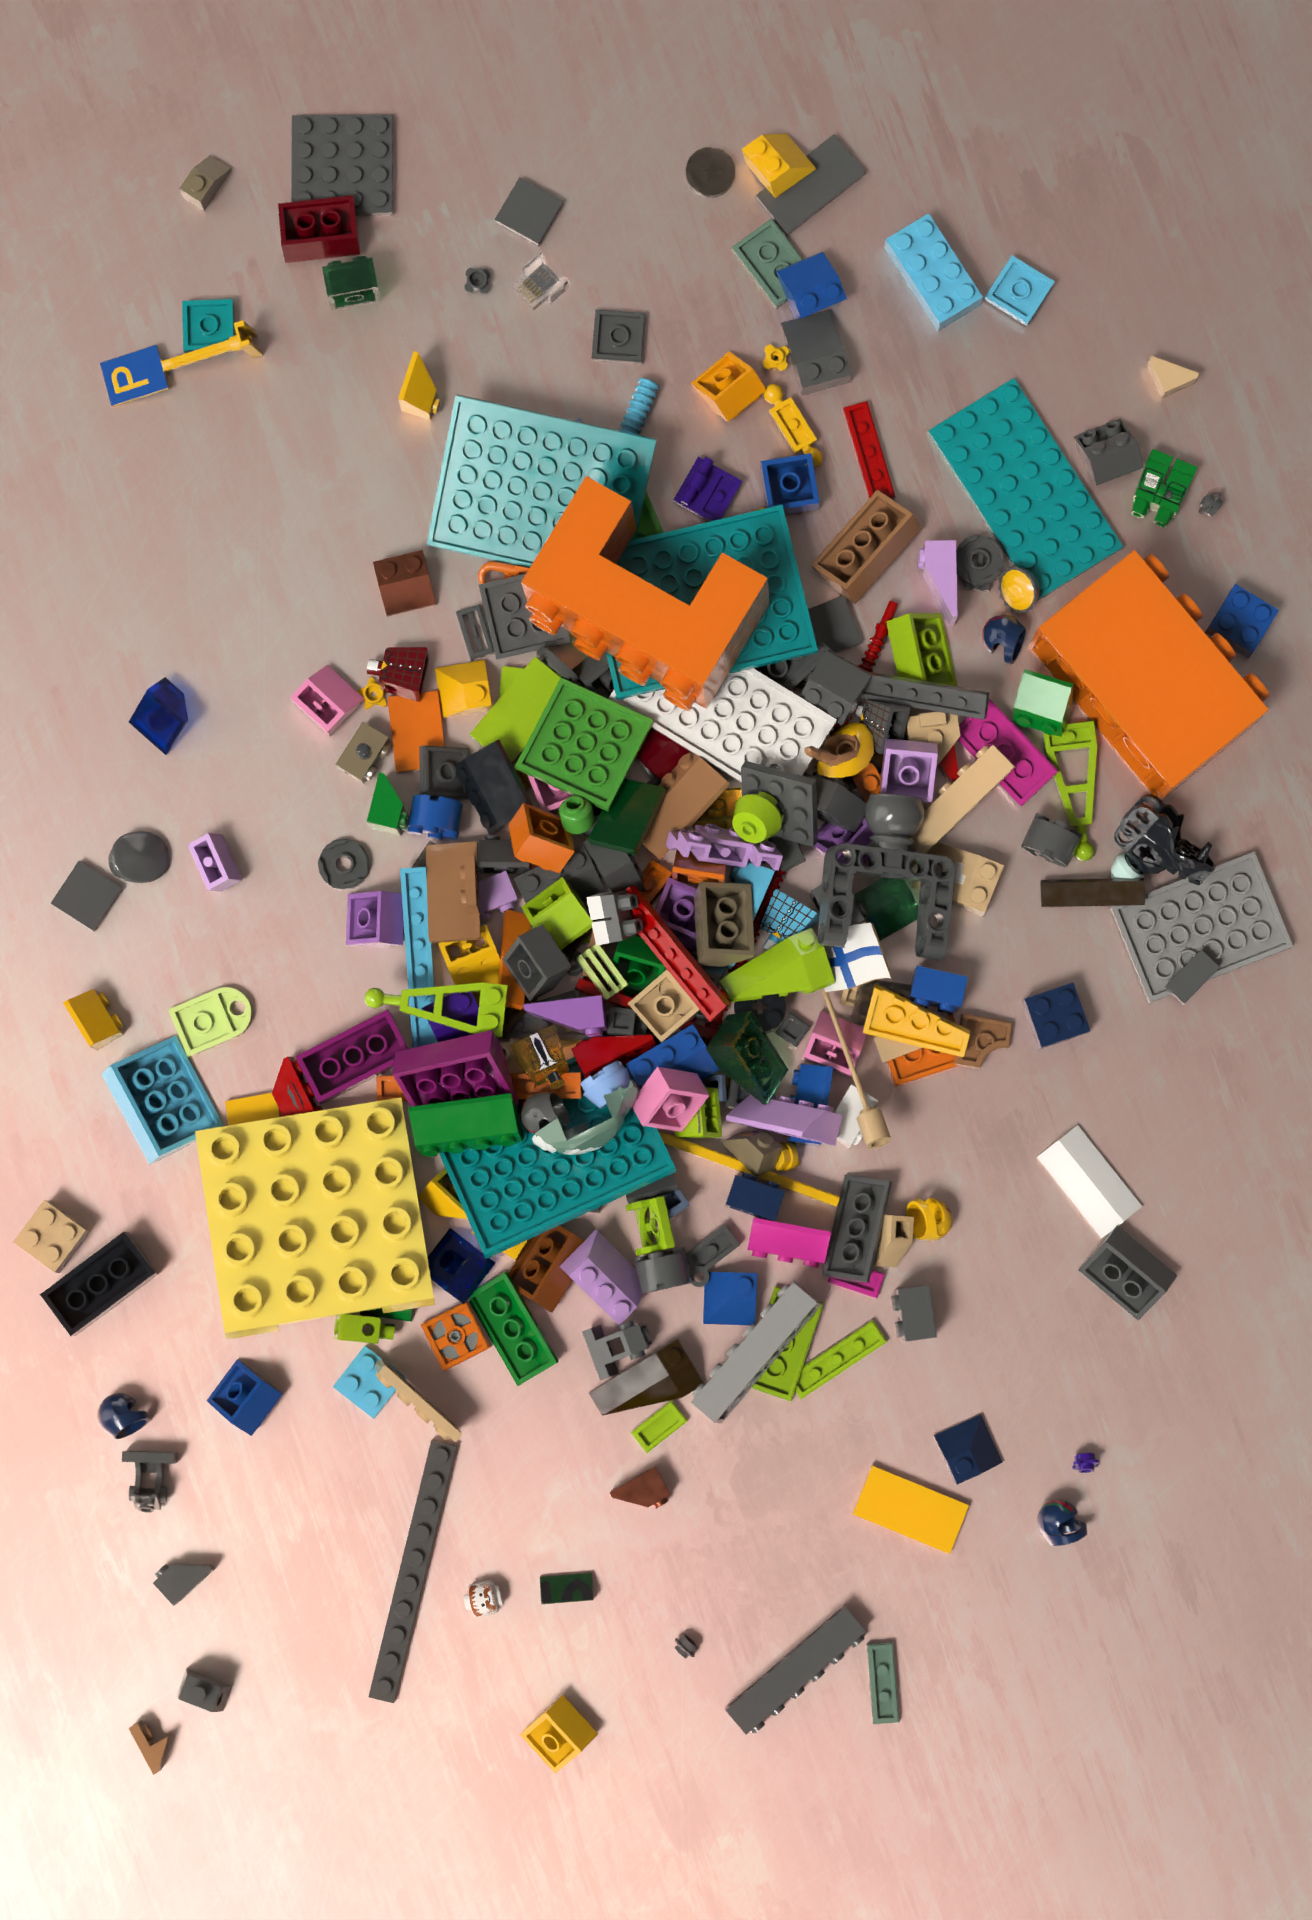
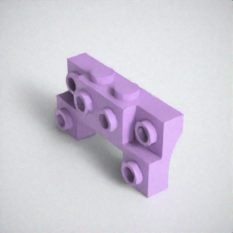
M714 824L696 825L695 830L691 831L683 829L679 830V832L669 831L665 844L669 850L678 849L683 857H688L691 850L698 861L745 868L748 859H750L755 867H760L761 863L767 862L773 870L779 871L783 858L776 845L771 842L750 843L740 838L733 827H730L729 830L721 829Z

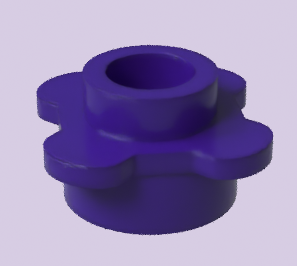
M1093 1453L1078 1454L1074 1456L1075 1462H1073L1072 1469L1078 1470L1079 1473L1093 1472L1094 1468L1098 1467L1099 1460L1095 1459V1454Z

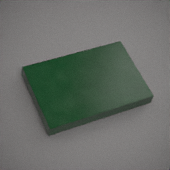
M625 778L609 812L602 809L589 835V843L637 855L666 795L665 788Z

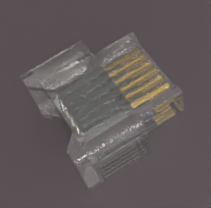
M541 252L536 254L521 268L523 275L512 284L513 289L533 311L546 300L552 304L569 288V281L565 277H557L545 264L544 255Z

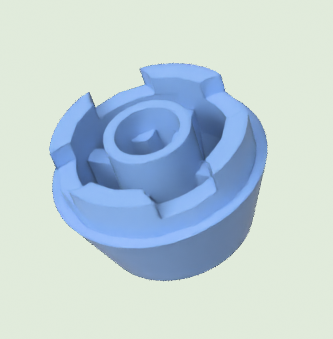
M615 1061L602 1068L603 1070L592 1077L589 1076L580 1083L585 1092L583 1095L599 1109L607 1107L603 1095L617 1091L618 1086L625 1089L630 1084L628 1068H624L620 1061Z

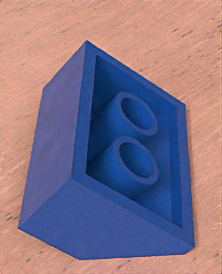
M693 1024L626 1064L640 1089L657 1067L697 1073L701 1080L720 1070Z
M800 1064L799 1070L794 1069L792 1085H796L795 1095H790L789 1098L795 1099L794 1104L797 1105L799 1100L814 1103L813 1108L816 1109L818 1104L828 1106L833 1067ZM788 1136V1142L815 1147L822 1145L819 1142Z

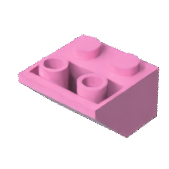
M326 665L309 677L290 697L292 702L329 736L365 700L329 665Z
M821 1011L802 1059L819 1066L833 1067L834 1072L850 1078L852 1074L831 1015ZM837 1017L855 1067L867 1034L863 1033L864 1027Z

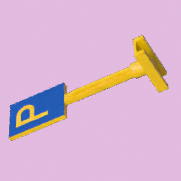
M242 320L234 323L237 335L229 337V340L164 361L161 359L158 346L154 345L101 362L100 366L111 406L114 407L169 389L166 372L232 350L236 352L243 349L252 358L262 356V350L252 343L254 341L253 338L257 337V332Z

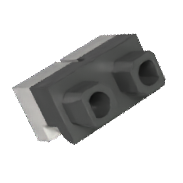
M626 890L612 893H597L586 897L591 920L600 919L592 922L596 946L623 941L644 930L640 918H631L630 910L638 908L639 904L636 894H627Z

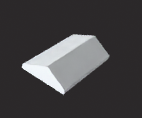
M1078 1125L1037 1156L1101 1238L1142 1207Z

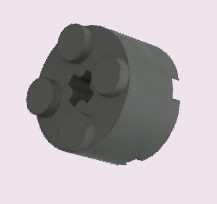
M1036 813L1021 848L1036 857L1039 855L1045 858V861L1068 867L1082 834L1073 829H1068L1069 825L1055 819L1054 823H1051L1049 818Z
M684 1247L634 1258L642 1294L692 1283Z

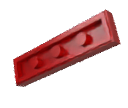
M868 401L844 407V416L868 497L870 498L876 490H879L890 499H895L896 496Z

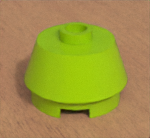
M759 791L758 794L747 793L740 797L735 804L732 821L736 834L750 843H760L776 835L780 831L784 819V814H780L776 806L777 800L762 791Z

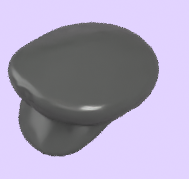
M139 831L124 834L115 841L109 853V868L116 877L128 882L148 883L155 881L168 868V848L160 837L150 832Z

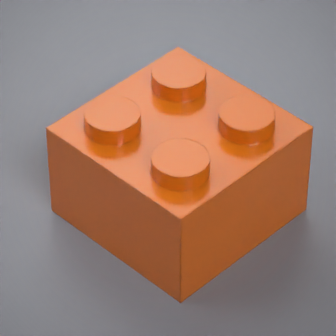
M523 803L508 824L514 857L522 862H529L540 866L544 870L560 873L575 852L571 833H568L563 828L560 816Z

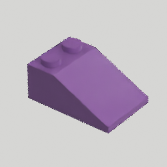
M602 995L523 1004L524 1010L529 1015L585 1034L588 1038L601 1037L603 1032H606L608 1029L606 1002Z

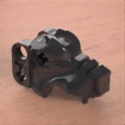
M1145 794L1140 797L1123 816L1120 825L1114 833V840L1117 845L1131 858V863L1138 865L1137 870L1143 873L1158 874L1167 869L1168 872L1174 875L1179 871V878L1186 879L1188 876L1190 883L1200 885L1213 872L1216 866L1208 855L1212 844L1207 842L1201 849L1191 844L1188 840L1182 839L1181 826L1184 814L1179 815L1172 805L1165 804L1153 794ZM1143 801H1145L1146 803L1152 801L1154 803L1153 808L1148 805H1144ZM1144 812H1146V813L1143 815V818L1141 817V815L1138 814V813L1143 814ZM1136 821L1139 824L1137 828L1134 825H1132ZM1122 831L1123 835L1130 841H1123L1119 836V832Z

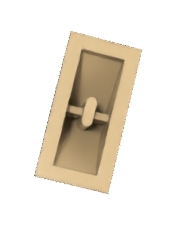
M1151 356L1147 364V369L1161 398L1195 384L1199 375L1198 372Z

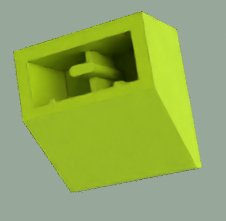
M563 877L521 907L533 928L543 924L546 930L554 937L555 943L560 950L591 929L592 922H594L591 920L590 914L578 893Z

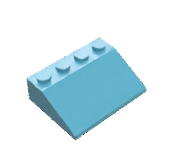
M176 1036L110 1065L102 1073L109 1090L149 1165L196 1142L195 1131L224 1126Z

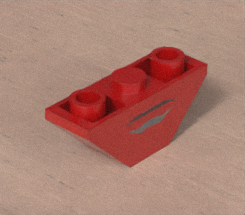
M289 1056L282 1061L272 1091L282 1116L323 1110L320 1105H316L313 1099L315 1095L309 1083L305 1082L302 1076L303 1071L297 1059L295 1060L294 1057Z

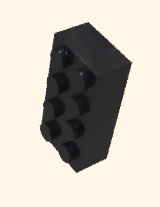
M123 1232L42 1292L40 1296L68 1334L75 1337L159 1273L129 1232Z

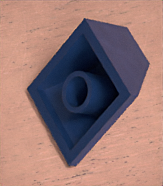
M978 1415L933 1435L955 1484L962 1483L1003 1463L982 1415Z

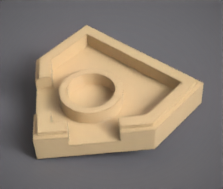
M930 712L908 717L906 725L908 741L937 743L938 766L960 738L958 715Z

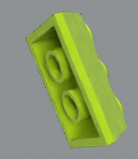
M908 613L886 621L898 677L958 687L942 613Z

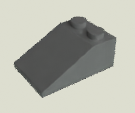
M830 310L812 314L802 319L781 323L801 396L850 383L851 371Z

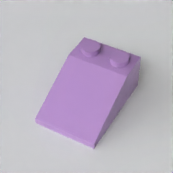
M956 540L925 541L923 548H919V554H917V568L922 569V577L948 626H954L958 617Z

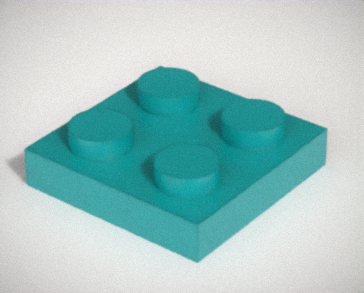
M233 299L182 301L184 353L214 345L235 336Z

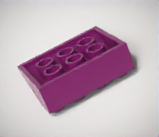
M492 1030L395 1052L392 1074L411 1107L509 1093L512 1094L516 1105H519L502 1047Z

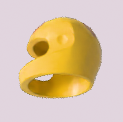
M917 1198L907 1205L906 1216L914 1217L913 1237L916 1239L936 1241L946 1236L950 1231L953 1221L952 1213L944 1202L936 1198H929L924 1202L922 1199Z

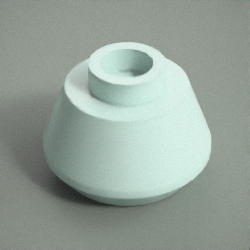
M1119 853L1111 867L1112 878H1144V873L1137 870L1138 865L1131 863V858L1125 853Z

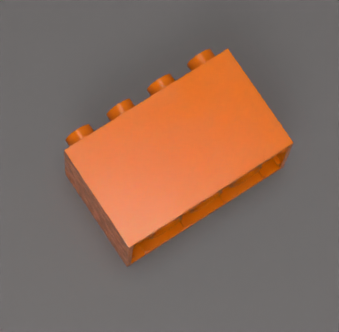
M1133 550L1040 625L1028 647L1054 678L1073 684V701L1090 721H1094V726L1147 790L1162 801L1244 735L1264 716L1269 709L1263 702L1269 698V693L1254 674L1249 673L1242 678L1229 663L1236 657V654L1230 644L1220 634L1215 633L1209 638L1196 622L1203 616L1195 602L1184 593L1175 598L1163 582L1169 578V574L1163 564L1152 554H1148L1142 559L1136 550Z

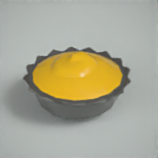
M1017 566L1008 567L1007 570L1002 571V576L998 578L1000 598L1004 600L1005 606L1010 607L1012 612L1016 611L1018 614L1028 613L1029 610L1033 609L1039 597L1040 589L1037 579L1030 571Z

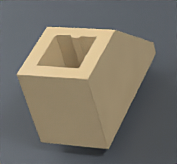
M884 1216L873 1266L897 1267L912 1244L914 1217Z

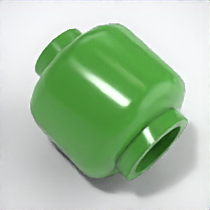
M571 796L560 805L559 815L561 823L568 833L582 834L590 830L594 825L593 809L590 801L587 799Z

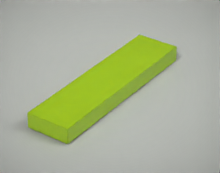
M872 1320L803 1366L795 1390L800 1399L887 1342L874 1321ZM793 1375L788 1378L791 1383H792Z

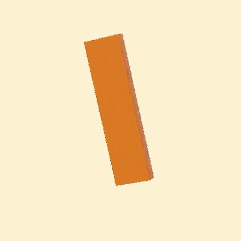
M506 910L503 919L498 984L508 985L506 1007L521 1010L524 1007L525 993L502 961V958L520 935L530 931V922L524 913Z

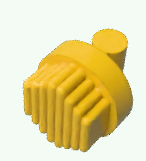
M779 1142L783 1147L774 1169L777 1171H790L796 1166H800L796 1143Z

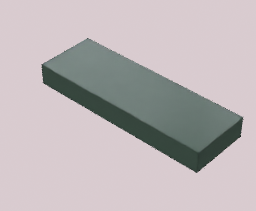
M893 1642L867 1644L873 1724L898 1723L899 1711Z

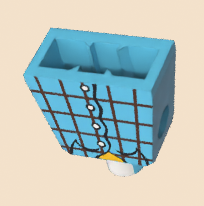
M775 889L760 924V928L769 934L762 948L769 950L792 935L810 928L813 929L819 922V915Z

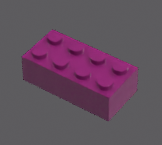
M387 1009L295 1057L318 1103L322 1105L392 1069L395 1052L409 1048L390 1011Z

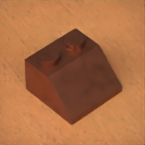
M423 550L373 562L387 617L436 605Z

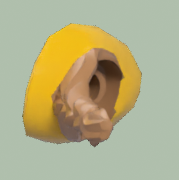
M850 722L838 729L826 740L821 748L809 746L804 748V752L809 757L818 760L817 772L819 775L828 778L853 776L868 766L874 754L873 735L865 724Z

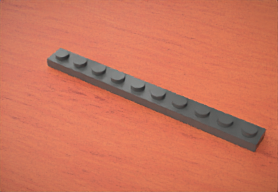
M431 1440L370 1687L369 1698L393 1704L395 1702L457 1448L455 1445Z

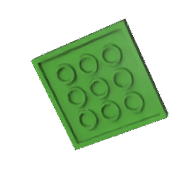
M560 678L515 768L566 793L587 799L592 805L609 812L654 720L566 679Z

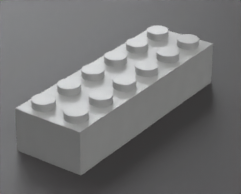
M795 1282L790 1285L788 1283L785 1284L777 1294L780 1297L778 1301L773 1305L770 1303L760 1314L763 1317L756 1325L753 1323L743 1334L746 1337L741 1344L735 1343L726 1354L729 1357L724 1364L718 1363L709 1375L712 1378L707 1384L701 1383L692 1395L695 1398L691 1403L714 1423H722L752 1386L761 1378L822 1306L801 1285Z

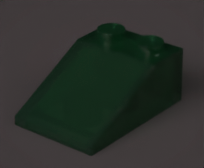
M752 1011L727 1015L706 1047L716 1066L762 1104H768L789 1070Z

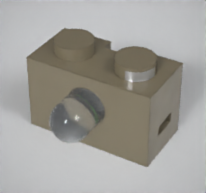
M362 722L335 765L339 770L364 784L366 780L370 781L374 777L378 769L375 764L378 759H384L391 749L389 745L391 741L388 736Z

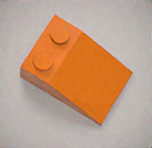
M677 849L672 879L692 885H699L700 882L724 883L727 865L698 861L691 850L688 857H683Z

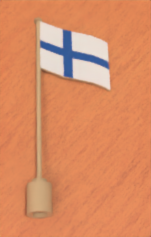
M862 923L848 927L845 948L824 946L835 984L821 990L864 1108L856 1118L866 1147L868 1149H875L888 1144L891 1141V1136L882 1111L868 1106L828 992L849 990L877 979L893 978L874 925L872 923Z

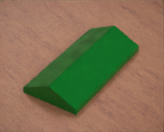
M507 1271L466 1296L517 1386L559 1362Z

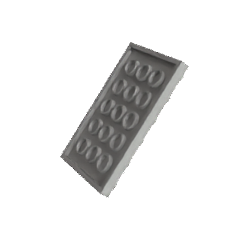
M1255 851L1215 866L1213 872L1200 885L1190 883L1187 877L1146 893L1145 905L1112 906L1110 908L1148 1003L1172 995L1165 986L1201 949L1220 967L1208 979L1210 980L1293 947Z

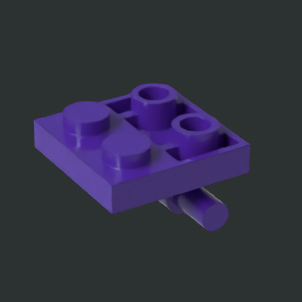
M697 457L673 502L708 522L722 519L742 485V480L713 465L714 461L710 458L705 457L702 459Z

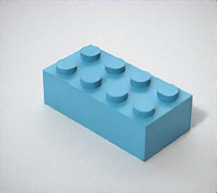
M929 213L886 239L884 249L937 331L981 306L983 296Z

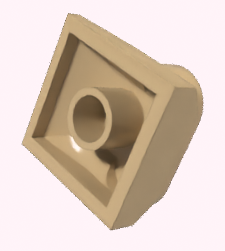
M665 970L628 1003L661 1043L686 1022L692 1020L700 1011L668 970Z

